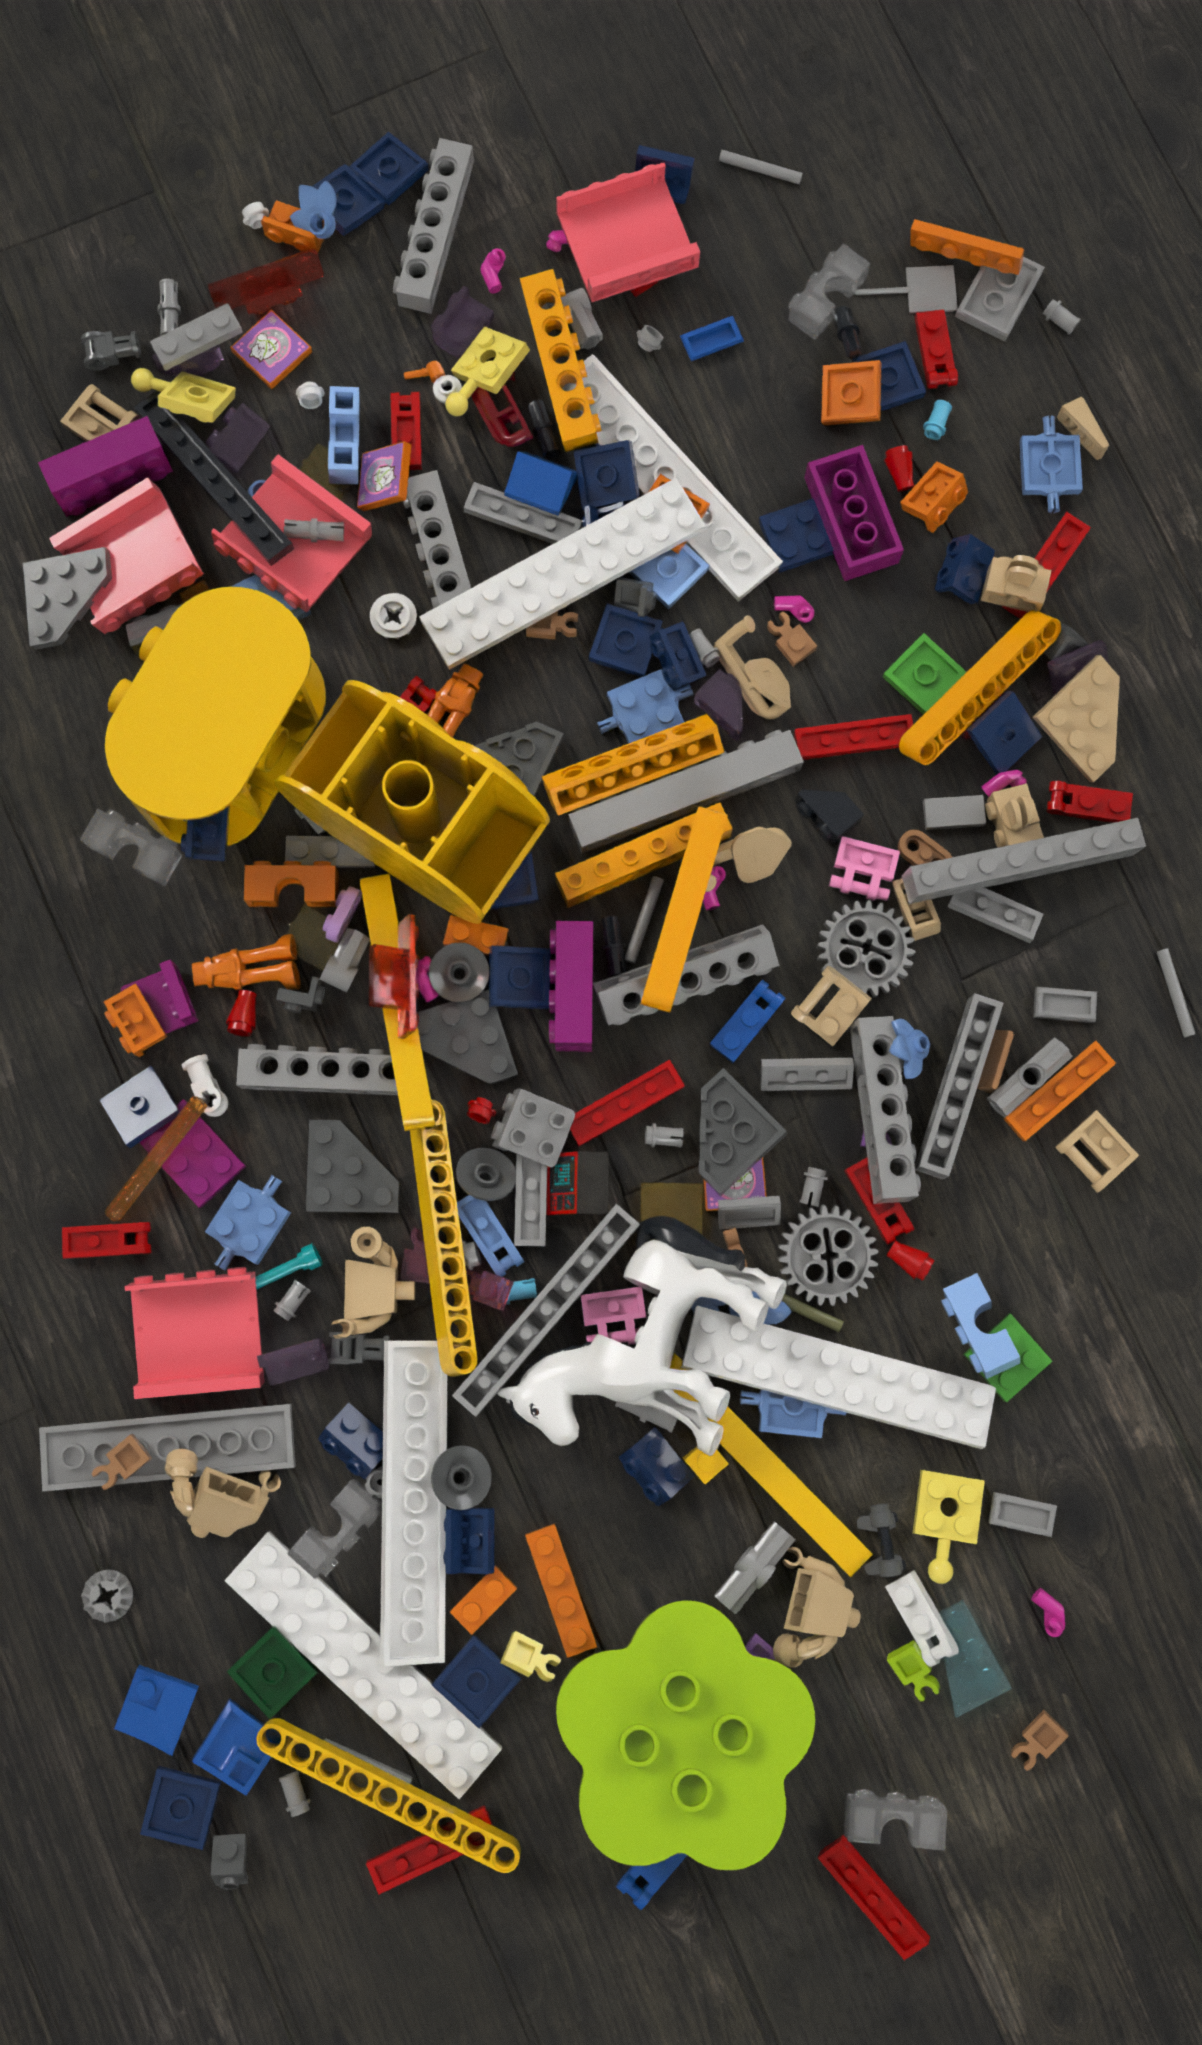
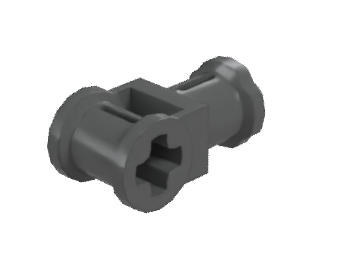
M90 331L81 336V344L85 346L86 353L84 366L89 370L99 371L109 366L119 365V358L135 356L136 358H141V348L136 331H131L130 335L114 337L112 331Z
M329 1332V1337L332 1338V1347L328 1364L365 1363V1360H382L384 1364V1341H390V1336L366 1338V1335L350 1334L348 1337L335 1339L333 1335L342 1334V1332ZM367 1348H380V1351H368Z

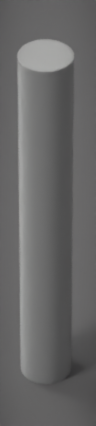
M721 150L719 157L720 162L799 185L803 173L726 150Z
M652 877L624 961L628 963H636L664 882L659 877Z
M1169 949L1157 951L1183 1036L1185 1038L1195 1035L1193 1023Z

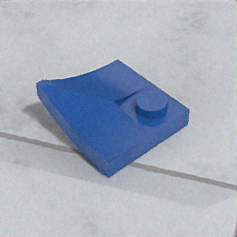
M139 1665L114 1729L138 1738L172 1756L199 1686Z
M229 1698L213 1727L192 1758V1762L242 1794L247 1795L271 1759V1756L262 1752L257 1745V1734L264 1726V1723ZM273 1729L266 1731L268 1741L274 1744L281 1742V1735Z

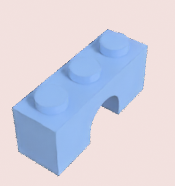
M330 386L329 484L358 485L359 387Z
M977 1273L943 1289L945 1299L941 1300V1303L948 1317L955 1316L959 1324L955 1328L956 1333L963 1345L969 1344L973 1352L969 1358L977 1373L982 1371L985 1378L988 1379L1020 1364V1355L1006 1329L994 1334H986L981 1332L975 1325L978 1315L992 1308L991 1299Z

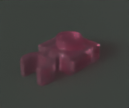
M413 1228L411 1240L414 1244V1250L405 1249L400 1280L430 1284L425 1244L417 1238L418 1229Z
M467 1269L466 1275L472 1279L471 1284L468 1286L469 1295H474L473 1300L503 1311L514 1281L483 1271L481 1276V1274Z

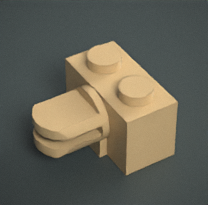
M1016 555L1013 559L1010 557H993L988 567L981 601L1027 612L1030 610L1040 611L1045 601L1052 570L1044 569L1043 566L1039 565L1038 560L1030 556Z
M1027 783L992 792L985 804V810L988 819L994 822L996 829L994 831V840L998 848L1044 838L1039 824V816Z

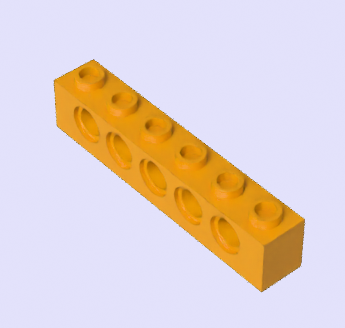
M553 269L520 278L565 452L599 443L597 432L602 431L598 414H591L589 405L595 404L591 387L585 388L582 378L588 376L583 359L577 361L575 351L580 350L576 332L570 334L568 324L573 323L569 305L563 306L561 297L566 296L562 278L556 280ZM554 303L552 308L542 309L544 304ZM558 329L562 331L558 336H549L552 330ZM561 356L569 358L563 364L556 363V360ZM568 383L576 385L571 391L563 390V387ZM575 410L583 411L582 416L579 418L569 417Z
M705 714L544 775L542 780L549 801L559 816L722 754L724 749L717 725Z
M720 802L707 808L725 813ZM696 813L555 873L556 883L567 907H572L682 859ZM728 818L720 842L731 837L733 828Z

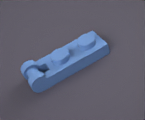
M468 1195L457 1202L460 1219L498 1278L506 1275L505 1271L516 1265L518 1267L524 1263L523 1258L486 1201ZM504 1247L508 1255L498 1261L494 1253Z

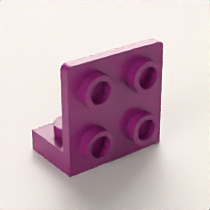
M171 959L159 964L162 971L121 987V991L135 983L139 986L166 1034L199 1021L180 970Z

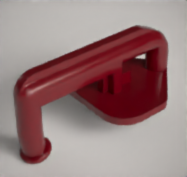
M515 371L512 373V375L509 377L507 381L516 380ZM506 385L501 387L510 406L498 412L487 390L477 387L471 398L496 442L507 447H516L533 439ZM509 422L513 425L519 423L522 429L510 434L505 424Z

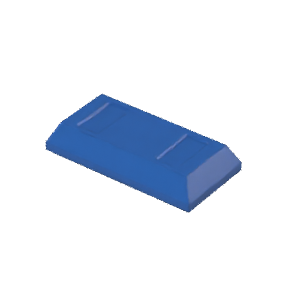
M733 316L680 335L690 361L744 342Z

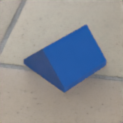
M518 451L504 496L559 516L577 480V471L528 452Z

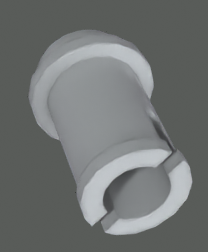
M1053 299L1043 312V315L1046 316L1045 320L1053 321L1070 335L1081 319L1061 305L1062 301L1059 300L1057 302Z
M700 628L692 631L689 636L702 665H705L706 668L713 666L720 659L719 649L711 645Z
M653 1123L652 1126H646L645 1144H650L652 1148L655 1145L677 1146L681 1148L683 1140L670 1137H683V1128L656 1127V1123Z
M808 1167V1171L804 1172L806 1180L800 1203L808 1204L810 1193L813 1192L811 1205L819 1207L824 1180H828V1177H825V1170Z
M294 1280L279 1303L275 1302L277 1306L274 1312L287 1321L291 1317L295 1318L297 1315L294 1313L311 1291Z
M295 1771L279 1778L288 1804L286 1811H290L291 1817L309 1811L308 1804L311 1801L310 1798L306 1799L299 1772Z

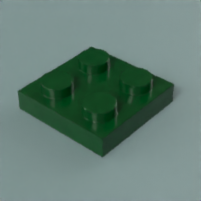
M274 1625L227 1673L261 1711L271 1719L318 1673V1670Z

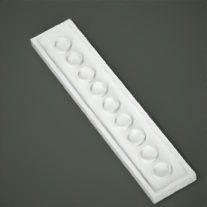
M592 354L584 360L588 377L582 378L585 388L591 387L595 403L589 405L591 414H598L602 431L597 432L599 443L595 445L601 446L624 440L632 441L638 487L641 496L648 493L658 476L662 474L670 480L677 478L683 488L710 503L709 509L702 518L706 525L705 531L689 539L686 544L709 565L711 573L739 602L773 574L783 561ZM568 383L563 387V390L571 391L576 385ZM575 410L570 414V417L579 418L582 416L583 411Z
M674 478L419 616L420 621L450 670L705 531L706 525L678 479Z
M696 1306L681 1366L684 1369H699L713 1377L983 1449L986 1446L996 1391L995 1387L767 1324H763L758 1332H754L744 1327L741 1318L701 1306Z
M384 1341L380 1665L383 1667L445 1663L446 1572L443 1555L446 1549V1533L444 1531L446 1506L438 1500L431 1485L433 1465L440 1454L447 1450V1375L440 1366L437 1341Z
M270 1531L264 1535L226 1578L225 1582L272 1626L275 1625L304 1656L458 1799L463 1796L502 1750V1746L482 1727L478 1729L432 1686L433 1682L415 1665L381 1666L380 1633Z

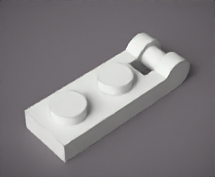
M915 1570L885 1586L917 1642L924 1662L929 1667L939 1664L940 1659L945 1656L950 1658L958 1654L959 1650L954 1638ZM935 1635L940 1643L937 1646H934L930 1639Z

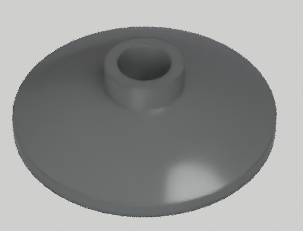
M452 943L446 945L434 955L430 963V982L438 995L448 1001L459 1003L470 1001L479 996L488 983L489 965L487 959L479 949L470 944ZM458 970H463L466 973L465 977L461 980L454 977L455 972Z
M476 1148L466 1152L459 1159L456 1167V1178L460 1187L470 1196L479 1200L494 1201L502 1199L511 1193L516 1184V1169L512 1161L503 1153L490 1148Z
M469 1446L451 1447L440 1454L433 1465L431 1485L434 1494L442 1504L451 1509L466 1510L477 1506L486 1497L491 1486L492 1474L490 1465L485 1456L475 1448ZM456 1472H459L462 1476V1480L458 1484L453 1479Z

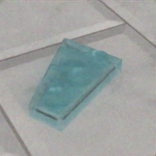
M964 1599L939 1612L959 1650L958 1654L950 1658L944 1657L956 1718L1012 1689L1010 1682Z

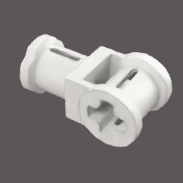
M206 1054L192 1057L182 1064V1068L188 1072L192 1081L190 1085L195 1095V1106L198 1110L209 1116H221L228 1108V1098L221 1092L217 1080L213 1078L207 1065L209 1059ZM211 1095L216 1098L213 1100L214 1106L212 1107L206 1105L210 1102L209 1097Z

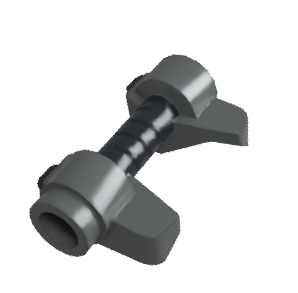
M889 1503L871 1505L870 1514L861 1515L857 1518V1528L878 1532L881 1556L863 1565L868 1575L880 1574V1577L901 1575L902 1571L906 1569V1564L901 1556L894 1553L890 1530L896 1527L895 1522L898 1521L897 1514L889 1509Z

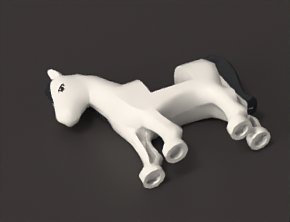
M667 1216L650 1217L640 1222V1225L637 1227V1249L626 1266L623 1275L629 1282L658 1295V1297L652 1299L649 1305V1317L645 1326H641L636 1334L635 1349L597 1334L592 1342H585L582 1346L572 1345L555 1350L549 1354H542L535 1362L528 1364L524 1368L515 1386L499 1390L498 1395L506 1398V1402L510 1404L514 1419L529 1426L537 1427L552 1443L559 1446L569 1445L576 1441L579 1436V1424L573 1411V1395H600L622 1403L650 1406L672 1415L685 1423L693 1431L697 1441V1449L711 1456L717 1450L722 1439L723 1426L716 1422L725 1413L730 1399V1392L723 1388L714 1387L709 1376L699 1369H670L676 1341L684 1318L699 1297L713 1298L728 1304L736 1311L744 1327L758 1332L765 1321L768 1308L776 1309L781 1303L787 1283L786 1280L765 1274L759 1268L745 1267V1255L741 1250L720 1248L710 1242L697 1229L676 1218ZM752 1291L756 1292L760 1299L754 1298ZM673 1390L687 1392L698 1402L682 1398Z

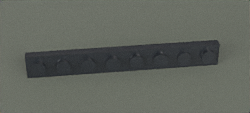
M155 391L134 406L141 418L148 416L157 437L270 566L294 550V546L287 536L179 414L172 413L169 409L158 406V395L160 394L158 391Z

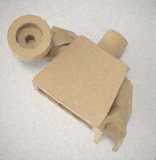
M361 1227L352 1235L351 1247L353 1252L360 1257L370 1258L374 1264L346 1260L344 1319L332 1322V1325L341 1324L343 1332L342 1334L333 1335L335 1339L345 1338L350 1334L371 1333L389 1322L392 1313H397V1300H415V1281H398V1261L392 1247L383 1241L381 1234L374 1228Z
M175 1449L169 1452L166 1457V1474L174 1480L172 1482L173 1491L170 1492L175 1506L183 1516L188 1517L187 1522L191 1525L193 1534L200 1538L206 1537L209 1532L222 1537H229L237 1529L255 1524L270 1499L268 1497L269 1492L278 1490L281 1485V1480L277 1473L270 1482H267L271 1475L269 1470L261 1471L259 1474V1481L262 1485L260 1489L257 1485L206 1466L193 1491L189 1478L196 1474L197 1455L188 1449Z
M791 1547L787 1550L797 1556V1562L792 1563L789 1560H783V1564L787 1568L793 1569L798 1565L804 1567V1569L798 1568L784 1629L813 1634V1636L803 1640L800 1636L787 1633L777 1638L773 1647L774 1658L778 1663L790 1668L799 1666L803 1660L812 1657L817 1659L828 1653L837 1643L838 1637L845 1635L847 1627H857L861 1617L859 1610L851 1607L854 1598L853 1592L845 1587V1582L835 1567L811 1556H808V1558L803 1557L802 1552L797 1547Z

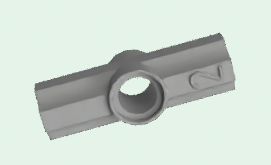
M1054 1037L1023 1066L1018 1068L998 1089L989 1095L987 1100L997 1113L1004 1118L1007 1117L1073 1056L1070 1054L1069 1049ZM1025 1070L1034 1073L1036 1077L1034 1085L1025 1082L1023 1078Z
M774 1521L762 1534L753 1547L750 1546L735 1564L733 1573L714 1596L734 1614H737L756 1589H760L768 1581L776 1569L775 1565L796 1539Z

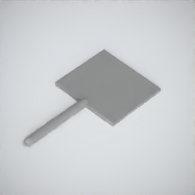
M954 265L907 267L905 269L907 287L857 289L854 291L855 295L908 293L909 314L942 309L945 312L958 310Z

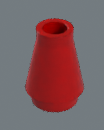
M907 445L887 450L884 462L895 482L897 491L902 492L912 489L914 487L912 452L909 451Z
M239 990L238 997L226 1020L229 1033L236 1036L249 1037L252 1031L256 1029V993L249 990Z
M898 1241L894 1242L887 1254V1257L897 1263L914 1280L918 1278L923 1281L935 1262L933 1258L929 1257L930 1253L901 1244Z

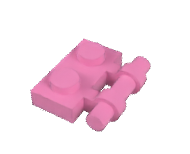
M842 836L834 867L845 870L844 877L832 875L829 886L838 888L840 892L845 894L853 892L865 895L866 899L875 901L876 898L887 901L890 890L879 887L880 881L882 879L892 882L900 851ZM854 873L870 876V883L854 881Z
M642 1287L581 1295L585 1326L597 1325L598 1334L620 1343L628 1342V1345L635 1344V1337L639 1328H635L634 1319L646 1318ZM625 1321L626 1330L607 1332L606 1323ZM597 1334L586 1335L587 1342H592Z

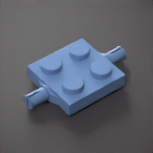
M1045 416L1042 418L1044 433L1036 436H1022L1020 439L1022 495L1047 496V512L1058 513L1060 511L1059 496L1080 494L1083 490L1080 435L1056 433L1055 417L1051 416L1049 419V416Z
M660 669L608 691L607 697L612 706L613 717L597 722L601 734L618 727L625 735L629 744L684 723L678 709V701L693 696V690L690 684H687L673 691L664 680L662 670Z
M271 1175L263 1190L251 1188L242 1181H237L205 1233L218 1240L222 1247L225 1248L216 1263H214L216 1266L226 1271L235 1255L245 1257L256 1265L260 1263L291 1214L273 1198L274 1193L282 1183L281 1180Z
M761 1389L759 1393L741 1391L740 1394L742 1397H752V1399L740 1398V1404L758 1406L760 1412V1432L822 1438L823 1422L827 1413L846 1415V1412Z

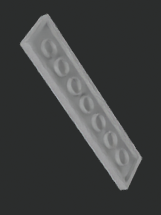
M292 1404L39 1428L42 1492L103 1486L108 1482L109 1475L102 1471L98 1476L93 1477V1470L98 1466L111 1463L106 1454L130 1434L135 1435L152 1459L126 1480L119 1474L115 1485L171 1479L166 1474L165 1464L167 1455L175 1449H188L197 1455V1471L193 1477H201L206 1466L225 1474L296 1467Z

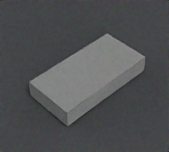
M983 795L923 800L925 830L980 827L986 825Z
M1036 987L1033 1018L1094 1023L1096 1021L1097 992Z
M780 1196L718 1200L719 1229L780 1225Z
M993 1492L988 1523L1052 1537L1057 1506Z

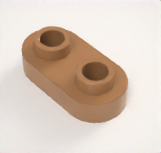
M919 830L905 832L898 842L900 855L913 866L952 858L946 849ZM908 844H916L918 848L917 851L909 850Z

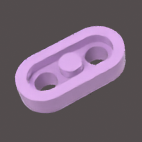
M349 886L346 891L343 889L340 891L335 904L337 909L334 915L329 914L323 925L326 939L336 943L340 942L358 908L362 896L361 890Z

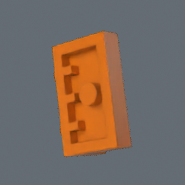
M276 200L269 217L263 216L261 220L265 236L276 243L284 242L293 245L302 252L310 251L318 254L324 239L317 238L311 232L295 227L290 219V216L295 211L301 209Z
M936 461L900 502L902 510L924 520L927 530L934 533L940 525L945 523L957 505L965 500L968 488L964 474Z
M136 983L104 1001L108 1009L104 1014L113 1028L118 1026L123 1035L119 1040L128 1054L132 1052L134 1055L141 1057L144 1055V1050L168 1037Z

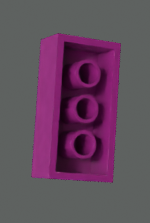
M148 416L38 462L52 495L66 517L82 514L87 508L98 503H107L113 497L127 491L146 478H149L151 481H158L166 477L168 473L173 472Z
M863 445L809 462L804 479L820 513L844 581L898 564L904 548Z
M556 921V930H550L551 954H556V960H550V984H555V990H549L550 1013H555V1020H549V1043H555L556 1051L592 1052L593 921Z

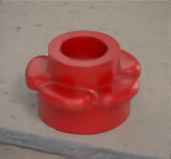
M477 1097L476 1100L468 1102L467 1116L476 1122L488 1124L491 1117L496 1115V1111L492 1109L493 1103L485 1098Z

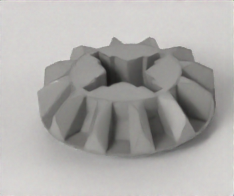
M103 1570L95 1573L85 1583L81 1595L84 1604L83 1609L91 1615L92 1619L103 1621L104 1623L121 1618L127 1613L133 1601V1589L130 1581L125 1575L115 1570ZM102 1587L106 1591L118 1589L119 1592L115 1593V1596L111 1598V1605L107 1601L102 1603L96 1602L103 1594Z

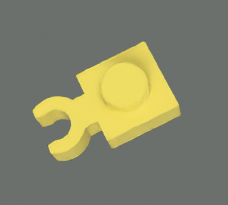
M515 1631L510 1637L500 1663L527 1677L535 1670L540 1679L550 1682L554 1679L555 1675L547 1671L546 1663L556 1667L560 1664L561 1659L554 1654H541L543 1644Z

